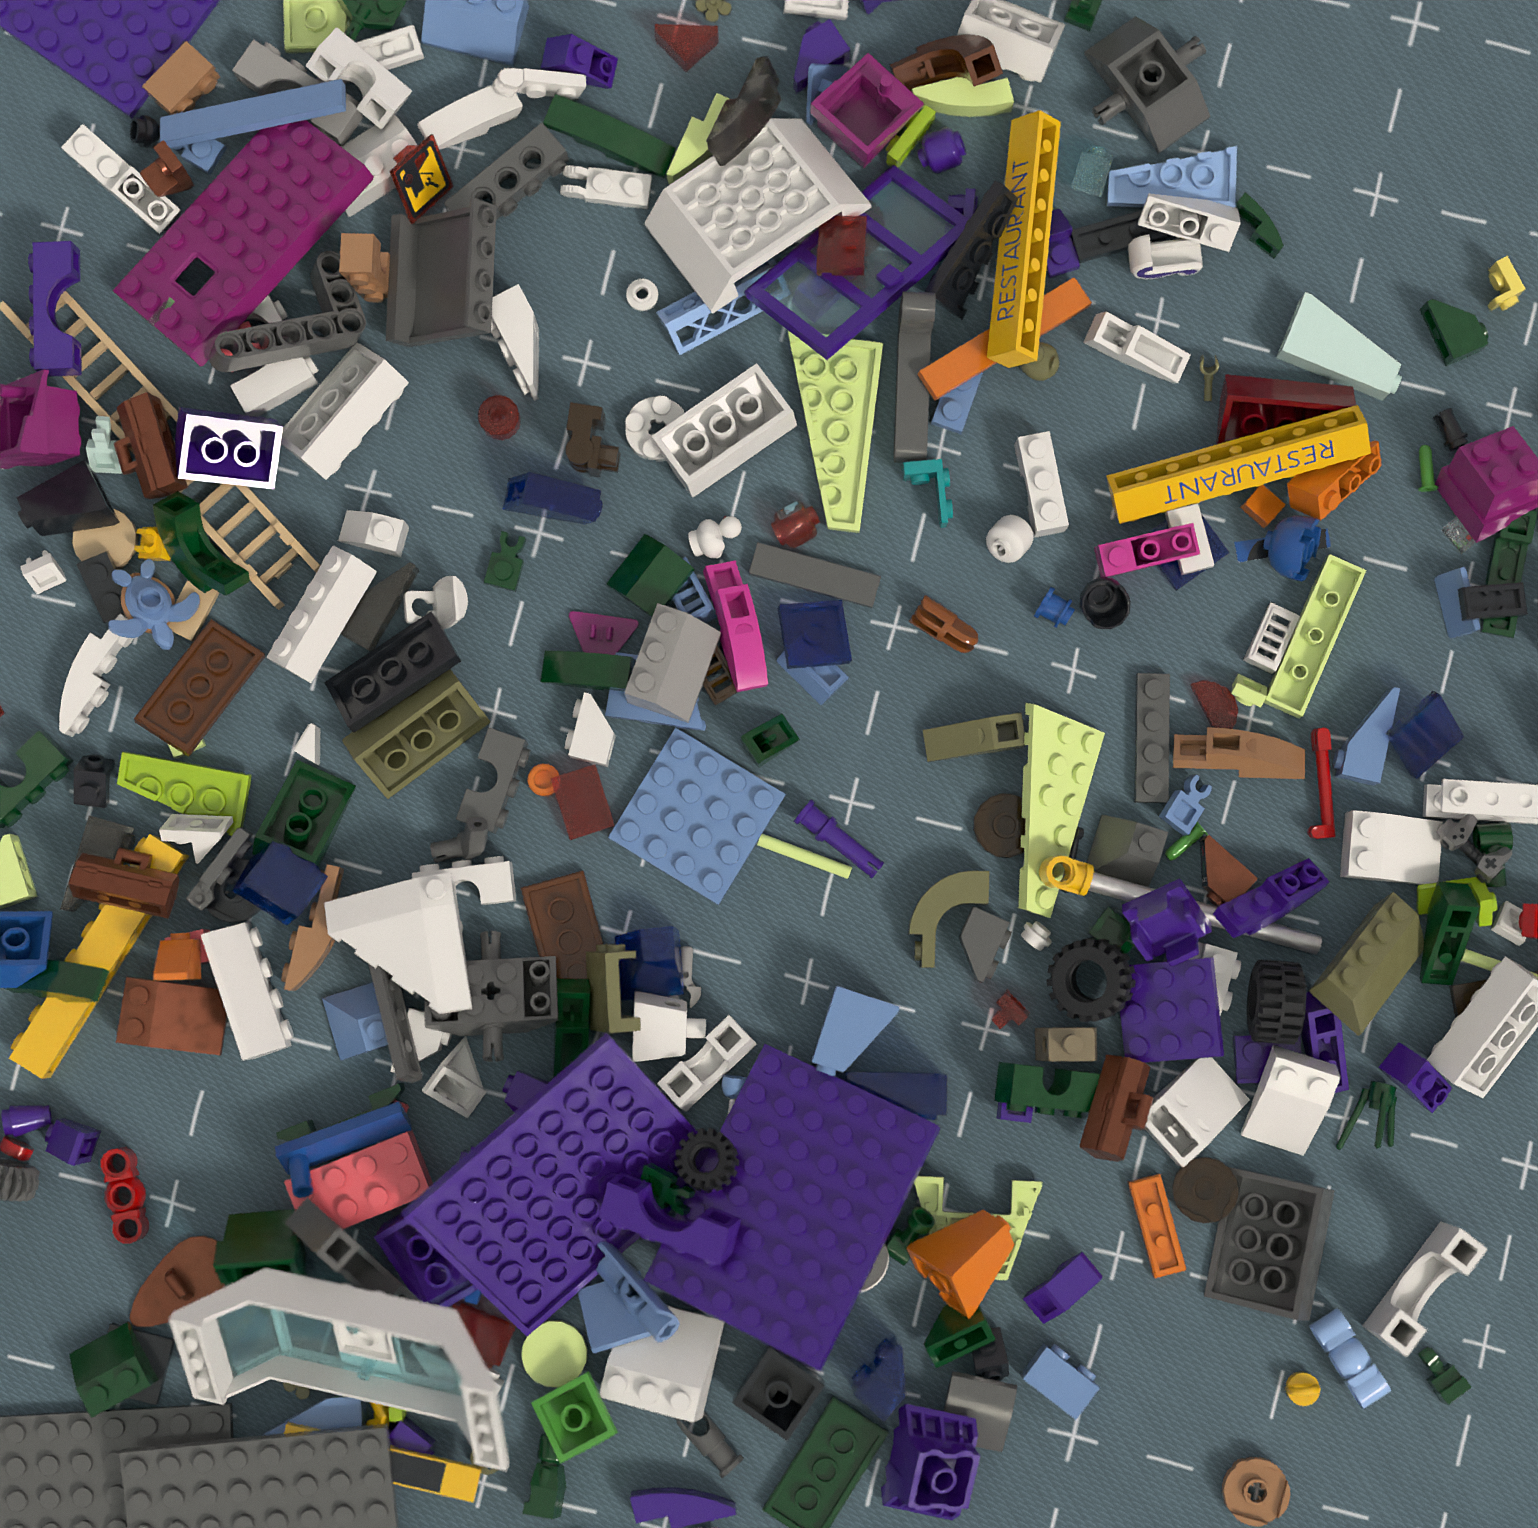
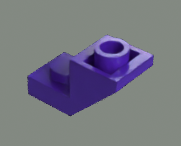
M1080 1252L1060 1264L1050 1279L1028 1291L1023 1300L1040 1321L1045 1324L1067 1311L1101 1281L1103 1276L1086 1255Z

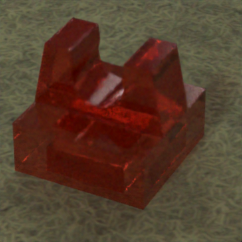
M1007 989L998 997L996 1003L1001 1009L991 1020L999 1029L1003 1028L1011 1019L1019 1026L1028 1018L1030 1012Z

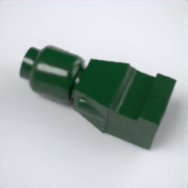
M542 1433L537 1457L541 1462L536 1464L530 1482V1500L524 1502L522 1514L555 1519L561 1517L565 1489L567 1488L564 1465L560 1464L546 1433Z

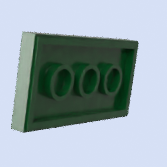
M832 1396L764 1504L762 1511L789 1528H830L889 1432L835 1396Z

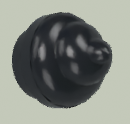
M141 115L140 118L134 117L130 125L132 143H137L140 147L144 148L157 143L160 138V125L148 115Z

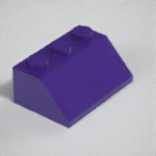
M179 407L175 435L177 478L274 489L283 426L276 419Z

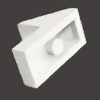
M172 814L159 829L161 841H173L177 844L192 842L195 862L198 864L232 825L233 817Z

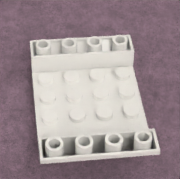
M769 118L664 188L644 224L713 314L739 296L734 284L736 281L836 214L846 225L870 209L871 204L802 119Z

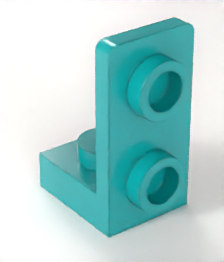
M942 459L903 462V481L911 480L912 485H922L930 483V479L935 478L940 528L947 527L948 519L953 518L952 500L946 499L945 487H950L949 468H943Z

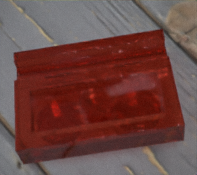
M835 216L834 219H829L819 226L817 276H822V273L831 272L832 276H864L867 216Z
M596 764L550 778L569 840L615 826Z

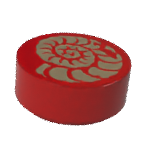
M4 1136L0 1143V1151L21 1161H29L34 1152L33 1147L13 1137Z

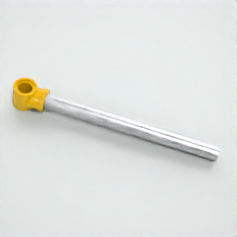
M1068 856L1048 857L1039 868L1040 879L1046 886L1082 896L1091 891L1129 902L1155 890L1096 873L1092 864L1074 860ZM1057 863L1062 864L1065 869V876L1061 881H1057L1052 875V869ZM1196 901L1212 926L1225 929L1213 915L1217 909L1216 906ZM1272 923L1250 935L1254 938L1315 955L1319 952L1322 944V937L1276 923Z

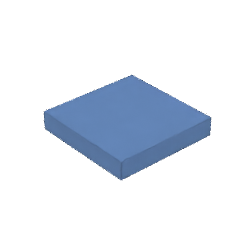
M605 1281L584 1287L578 1292L593 1354L651 1336L639 1322L638 1317L628 1312L621 1294H616Z

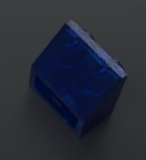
M272 841L249 859L232 891L283 924L288 925L300 916L325 883L328 876L322 873L316 864L304 861L294 855L288 846Z
M895 1335L890 1341L887 1338L883 1339L873 1352L875 1354L874 1360L868 1366L863 1363L851 1377L853 1379V1395L883 1422L906 1397L903 1347Z

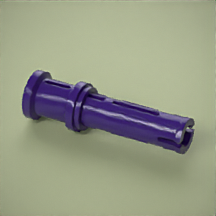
M810 799L793 822L804 825L814 833L817 841L823 842L825 840L872 879L877 871L868 865V862L878 870L883 866L884 862L880 861L846 832L836 826L838 823L836 818L825 815L814 806L815 801Z

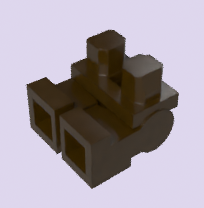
M570 402L566 428L570 438L566 445V455L572 468L579 473L589 472L590 476L599 478L601 470L618 473L621 457L619 447L604 445L602 437L595 436L596 430L604 431L606 417L603 407Z

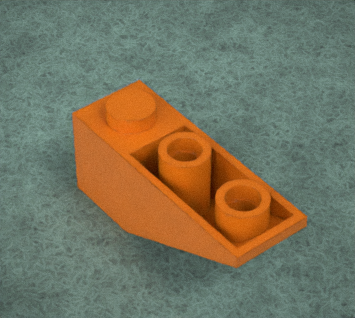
M1376 440L1370 442L1371 454L1329 465L1322 469L1297 474L1287 483L1290 508L1321 521L1331 511L1335 510L1352 492H1355L1372 474L1379 470L1381 467L1379 442Z

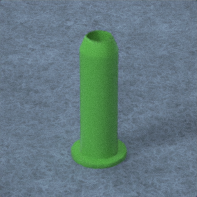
M1423 445L1419 449L1422 486L1419 488V491H1435L1438 489V486L1434 483L1432 450L1429 445Z
M1196 822L1190 834L1183 835L1166 850L1165 856L1170 861L1175 860L1204 834L1207 836V832Z

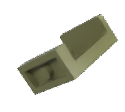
M625 944L596 945V951L586 952L587 979H589L590 1030L605 1033L641 1031L640 1017L621 1015L618 961L623 958H636V951L626 950Z

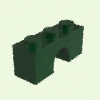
M36 732L16 752V755L24 762L26 767L24 780L15 787H9L0 778V828L5 826L11 827L18 822L23 815L21 811L29 803L33 805L42 799L46 794L44 789L53 780L55 782L61 780L70 770L68 766L73 762V759L45 732Z
M1007 1062L998 1063L994 1101L1007 1103L1006 1110L1026 1112V1106H1034V1113L1054 1115L1055 1109L1063 1110V1116L1082 1118L1083 1112L1089 1113L1100 1074L1055 1068L1053 1084L1046 1091L1043 1085L1044 1067Z

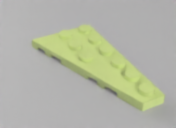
M1026 703L1025 715H1029V732L1024 734V745H1028V763L1023 767L1022 818H1026L1025 835H1021V848H1025L1024 866L1020 869L1018 908L1051 918L1059 889L1050 888L1041 881L1039 868L1048 857H1069L1105 733L1038 705ZM1057 863L1052 869V875L1057 881H1061L1065 869L1062 864Z

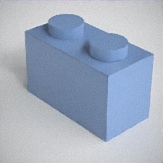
M1043 1343L1020 1376L1077 1420L1100 1388L1093 1381L1096 1375L1082 1364L1078 1368L1067 1361L1070 1355L1056 1344L1049 1348Z

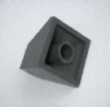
M1101 815L1086 863L1092 864L1096 873L1149 887L1159 864L1168 832L1142 823Z

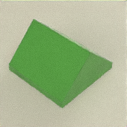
M589 1372L531 1402L560 1463L601 1444L618 1433Z

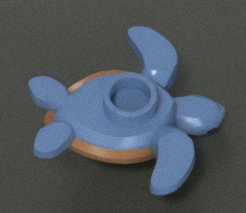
M147 559L141 564L140 573L129 575L124 570L112 571V580L116 584L123 586L121 606L128 620L109 621V630L113 634L125 638H136L144 632L151 633L154 641L161 649L170 650L174 642V635L172 629L169 628V624L190 619L200 605L199 595L193 592L182 602L175 604L174 595L170 588L159 579L153 577L155 564L151 559Z

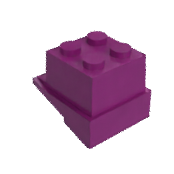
M867 53L811 103L810 114L817 119L818 128L862 168H865L905 126L912 116L924 106V103Z
M43 369L9 384H0V468L10 469L19 465L47 467L80 455L81 436L78 424L80 406L77 401V391L47 386L49 370Z
M1512 426L1459 447L1451 463L1441 468L1435 485L1438 486V492L1477 543L1509 526L1515 519L1538 507V458L1515 427Z

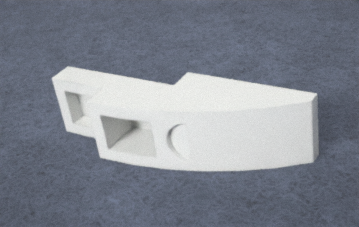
M82 124L61 147L98 183L159 234L181 212L166 196L157 197L140 173L132 166H129L85 125Z
M119 614L115 620L128 619L122 614ZM109 629L102 639L90 632L76 655L65 682L59 713V730L62 733L73 737L75 733L79 734L85 729L90 720L88 715L94 707L98 708L103 704L109 693L106 690L110 684L100 677L103 673L107 674L111 671L117 662L115 657L122 647H127L134 638L115 635Z

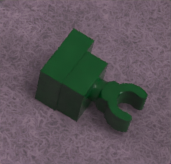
M1072 0L1064 22L1090 32L1102 0Z
M1427 1346L1418 1353L1420 1359L1433 1373L1426 1380L1442 1403L1449 1405L1472 1388L1454 1365L1448 1363L1443 1366L1440 1358L1432 1348Z

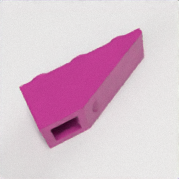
M1193 523L1094 547L1101 577H1112L1200 555Z

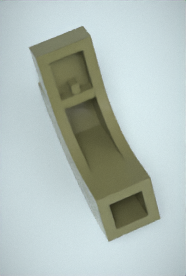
M965 871L952 874L935 883L917 902L910 918L908 935H921V941H915L914 961H920V968H935L936 928L940 918L946 911L962 904H989V871Z

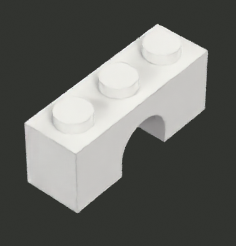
M337 27L318 46L306 64V67L324 82L342 79L357 85L362 92L363 99L356 109L380 129L390 121L412 93L411 89Z
M1050 431L1018 437L1014 446L1020 475L1024 476L1028 494L1027 509L1033 537L1065 532L1069 523Z
M503 856L484 858L485 864L473 866L471 860L452 862V868L439 869V864L419 866L420 872L412 873L413 879L450 872L455 882V887L461 882H473L479 889L482 905L516 901L512 862H504Z
M730 1015L705 1037L707 1039L706 1044L695 1056L686 1062L680 1061L657 1083L676 1105L685 1112L757 1045Z

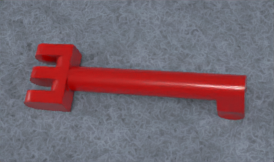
M1324 727L1316 728L1311 731L1312 751H1315L1321 825L1310 826L1307 833L1310 838L1320 839L1336 837L1328 752V750H1332L1329 729Z

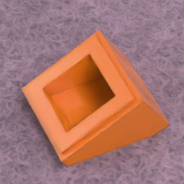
M1261 485L1240 508L1261 527L1265 528L1286 504L1267 487Z

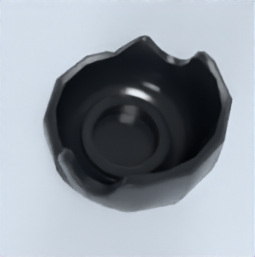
M1098 577L1087 583L1080 594L1081 611L1095 628L1113 629L1123 624L1130 614V597L1125 588L1113 578Z

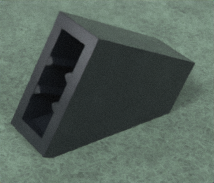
M85 460L16 497L22 509L18 512L21 521L26 528L33 527L40 536L108 527L120 523L98 476Z

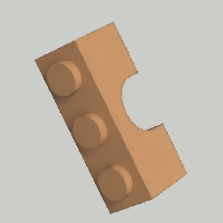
M341 233L339 272L365 301L383 302V298H388L390 254L388 252H380L381 243L374 234Z

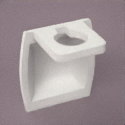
M456 576L441 578L433 586V591H408L403 595L405 621L408 624H413L423 617L416 615L412 609L413 601L418 598L423 599L427 604H433V610L431 611L437 617L443 629L452 627L464 618L468 605L466 589Z

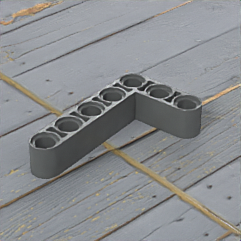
M334 251L321 252L310 273L311 283L322 313L221 333L216 338L209 355L211 365L218 371L231 372L354 346L365 329L366 319L355 289L339 272L340 254ZM323 268H328L332 273L325 272ZM332 296L339 297L343 302L336 301ZM343 325L350 326L354 331L345 329ZM313 331L322 333L324 337L316 336ZM282 337H288L294 343H288ZM252 343H258L264 349H257ZM220 349L229 350L233 356L225 355Z
M902 292L898 318L894 462L898 463L927 459L929 391L917 374L920 370L930 365L931 332L935 319V293Z

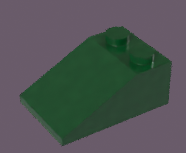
M296 760L254 837L252 854L312 880L329 848L356 785Z

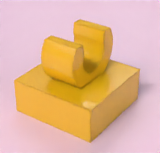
M157 527L137 529V533L142 534L140 546L134 547V550L139 553V559H151L152 561L171 560L160 538Z

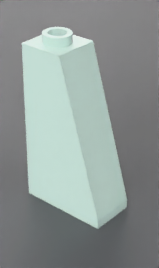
M1304 293L1297 304L1276 358L1342 385L1353 386L1354 390L1382 401L1390 393L1395 394L1402 379V376L1398 375L1401 364L1312 294Z

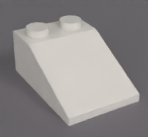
M1353 810L1345 813L1340 877L1417 885L1437 883L1439 881L1441 836L1436 832L1443 825V822Z
M1273 1045L1243 1125L1241 1136L1304 1156L1330 1107L1339 1083L1340 1075L1336 1065Z

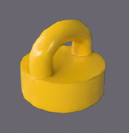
M1302 1371L1293 1373L1286 1381L1285 1386L1289 1399L1299 1406L1313 1404L1318 1399L1321 1391L1316 1378Z

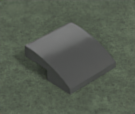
M952 1371L943 1412L976 1418L978 1431L976 1447L1002 1452L1012 1416L1017 1385Z

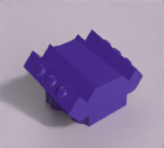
M904 1404L898 1409L900 1425L893 1430V1447L888 1465L885 1466L887 1482L881 1487L882 1504L886 1507L953 1521L961 1514V1509L969 1508L980 1454L975 1449L978 1439L976 1418Z

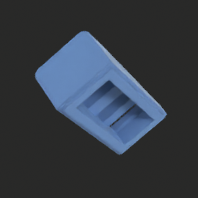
M686 557L682 558V559L685 560L687 563H689V561H688V559H687ZM693 571L681 588L692 582L694 586L679 594L676 593L673 601L678 610L689 613L702 622L708 623L715 619L717 615ZM698 594L700 595V598L683 606L682 602Z

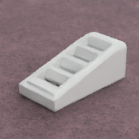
M1270 602L1243 661L1268 673H1275L1300 616ZM1275 614L1288 620V625L1285 626L1272 620V615ZM1268 625L1284 632L1283 636L1280 637L1267 631ZM1263 636L1279 643L1278 647L1275 648L1262 642ZM1258 648L1274 654L1272 659L1258 653Z

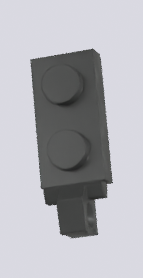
M244 827L238 828L201 876L200 881L186 898L187 901L202 911L215 899L213 891L215 884L222 885L233 871L229 866L236 856L242 859L253 845L249 841L253 833Z

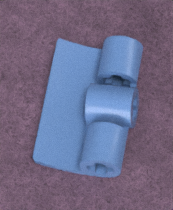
M604 1241L599 1242L597 1246L606 1256L597 1266L598 1274L616 1294H621L628 1312L638 1317L639 1322L657 1342H663L670 1338L680 1325L677 1317L614 1245Z

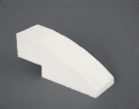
M490 85L436 111L418 122L417 126L426 143L433 140L438 151L487 134L490 127L516 119L523 105L516 93L512 97L501 96L495 93L493 85Z
M1107 311L1095 315L1083 342L1120 362L1174 384L1179 382L1190 357L1189 353L1139 325L1132 326Z

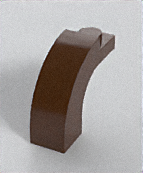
M971 34L945 37L920 45L915 48L916 53L889 65L893 76L911 92L912 88L956 77L969 80L975 87L1003 74L993 43L986 37Z

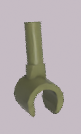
M1204 355L1199 359L1200 370L1204 374L1205 380L1204 401H1212L1213 378L1219 369L1216 355L1214 356L1215 364L1209 368L1203 365Z

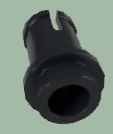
M1452 408L1433 416V420L1436 422L1445 440V443H1443L1444 447L1454 451L1468 443L1466 439L1468 434L1467 432L1463 433Z

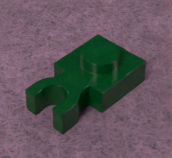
M502 531L500 535L501 553L492 552L484 583L516 592L524 560L517 558V555L523 550L526 538L519 536L518 543L515 546H508L507 539L509 534Z
M653 1163L645 1165L640 1179L651 1183L653 1196L658 1206L664 1209L670 1205L676 1213L682 1216L688 1214L691 1207L682 1202V1196L687 1199L694 1197L696 1190L688 1186L679 1187L676 1185L678 1176Z

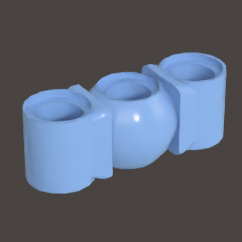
M1338 1308L1309 1325L1310 1330L1324 1352H1329L1328 1357L1343 1379H1347L1344 1383L1362 1409L1391 1392L1388 1383L1376 1365H1371V1358L1364 1346L1357 1338L1353 1337L1356 1334Z

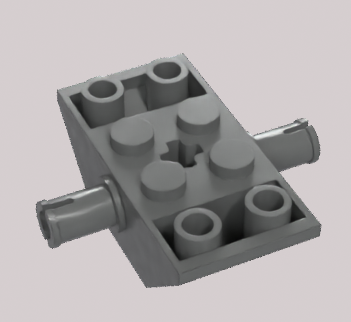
M1136 16L1084 53L1113 92V95L1092 108L1095 119L1100 116L1098 122L1104 125L1121 111H1127L1157 153H1161L1210 118L1198 82L1186 67L1206 53L1204 44L1201 43L1198 46L1197 43L1200 42V39L1194 36L1190 41L1174 51L1159 29Z
M488 931L480 933L481 960L466 961L472 1009L438 1014L429 1007L430 1002L425 999V1028L459 1036L483 1035V1060L492 1062V1049L494 1048L495 1061L499 1062L504 1060L503 1034L527 1033L558 1021L556 956L501 959V933L491 931L492 943L490 944ZM495 994L493 1000H488L487 996Z

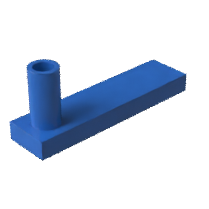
M396 1102L275 1146L276 1157L287 1174H290L293 1195L298 1198H305L313 1192L309 1167L412 1130L411 1122L400 1102Z

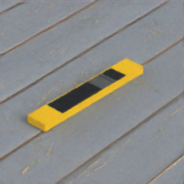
M287 1422L284 1434L322 1429ZM390 1446L393 1484L474 1503L482 1467Z

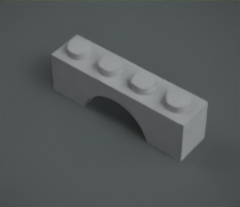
M254 39L232 70L240 83L261 96L278 90L295 89L324 82L318 76L314 79L306 73L307 69L296 60L291 59L288 62L280 57V51L271 44L265 42L262 45ZM346 94V112L312 118L311 122L323 134L339 146H343L362 121L363 115L356 109L359 103L353 97Z

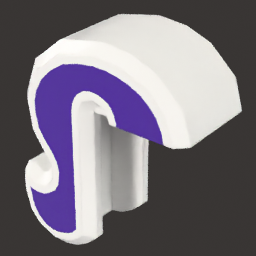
M1148 234L1133 239L1128 245L1130 272L1136 278L1155 279L1172 274L1185 276L1195 274L1203 267L1200 243L1182 238L1150 243V236Z

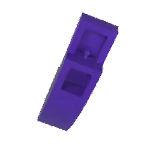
M1308 858L1268 877L1260 887L1218 906L1213 915L1233 939L1244 933L1250 936L1302 905L1325 888L1330 881Z

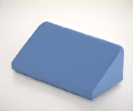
M1458 568L1436 576L1434 581L1449 638L1472 634L1480 630L1479 620L1462 621L1458 589L1470 587L1466 568Z
M804 633L790 644L777 659V663L820 705H823L849 678Z

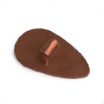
M194 1236L177 1244L161 1260L140 1288L132 1305L130 1313L131 1323L137 1327H151L168 1323L173 1312L225 1288V1285L221 1284L213 1268L217 1240L207 1236Z

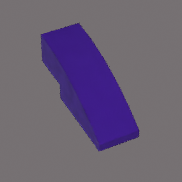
M677 1487L648 1488L632 1491L630 1495L636 1524L668 1517L671 1528H681L734 1516L737 1510L734 1501L695 1489Z

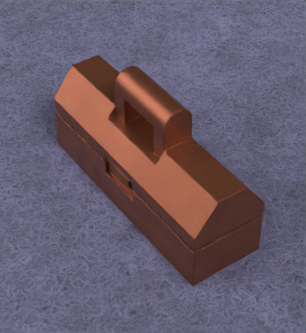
M145 392L130 398L131 400L123 401L117 407V412L126 438L113 443L122 474L127 475L136 472L144 498L149 500L166 497L188 488L186 479L177 478L175 444L161 399ZM129 447L133 448V452L136 458L135 461H132L128 449Z
M119 848L115 860L82 853L76 861L68 884L73 897L169 919L174 900L177 896L180 879L178 874L150 868L152 855ZM124 862L139 865L140 867L138 869L125 866L123 864Z
M1106 1055L1079 1147L1097 1159L1116 1162L1124 1160L1132 1130H1145L1153 1102V1097L1143 1094L1150 1066L1129 1057Z

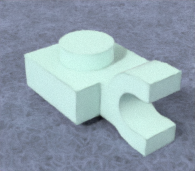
M97 416L95 420L97 429H92V439H88L86 445L89 466L94 472L122 474L113 445L116 441L110 438V417Z

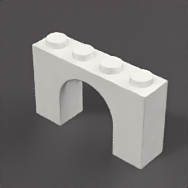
M268 295L247 319L259 320L269 324L283 321L288 315L280 301L277 300L273 303L270 295ZM282 337L286 342L294 343L292 339ZM306 356L266 364L258 371L230 386L244 412L248 416L258 417L318 384L314 376L318 369L312 358Z
M1440 1222L1362 1326L1388 1347L1407 1357L1427 1331L1417 1321L1429 1297L1450 1275L1458 1272L1468 1276L1488 1249L1461 1228Z

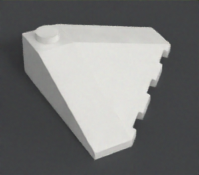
M450 872L417 877L324 903L328 935L337 942L345 941L356 949L355 955L375 969L378 966L383 968L393 976V982L413 995L416 992L430 1002L429 1007L438 1014L472 1009L456 887Z

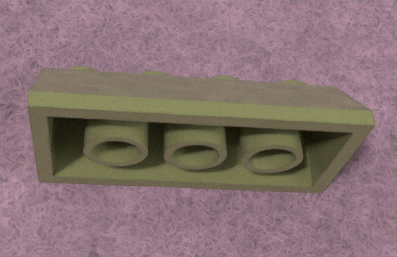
M449 669L356 732H351L342 739V742L355 762L383 795L389 799L491 723V721L454 672Z
M1390 893L1372 907L1309 990L1314 997L1358 1036L1363 1033L1423 951L1424 937L1418 913L1396 893Z

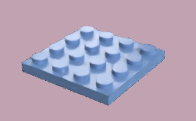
M675 727L608 838L719 905L786 794Z

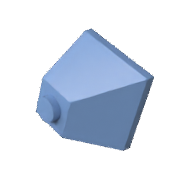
M373 982L322 998L340 1061L388 1046Z

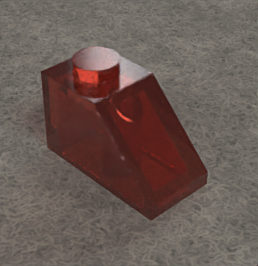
M457 1301L454 1303L451 1309L457 1311L484 1365L487 1368H493L494 1365L500 1367L517 1327L509 1321Z

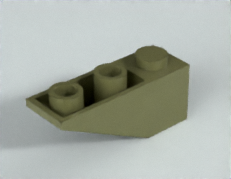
M1022 713L988 717L922 730L927 762L1015 750L1026 746L1024 745L1025 732Z

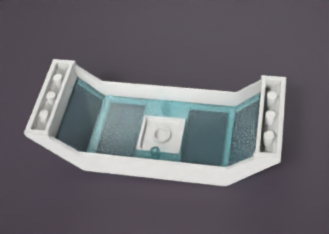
M264 1268L173 1312L169 1318L193 1398L224 1405L227 1398L272 1379L455 1421L473 1448L474 1464L507 1471L509 1460L496 1386L462 1320L454 1309L387 1295L382 1291L359 1289L350 1284H336Z

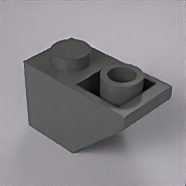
M972 907L960 932L959 940L974 979L983 983L986 977L989 979L993 977L999 961L994 960L998 948L1005 949L1012 932L1007 930L1010 922Z

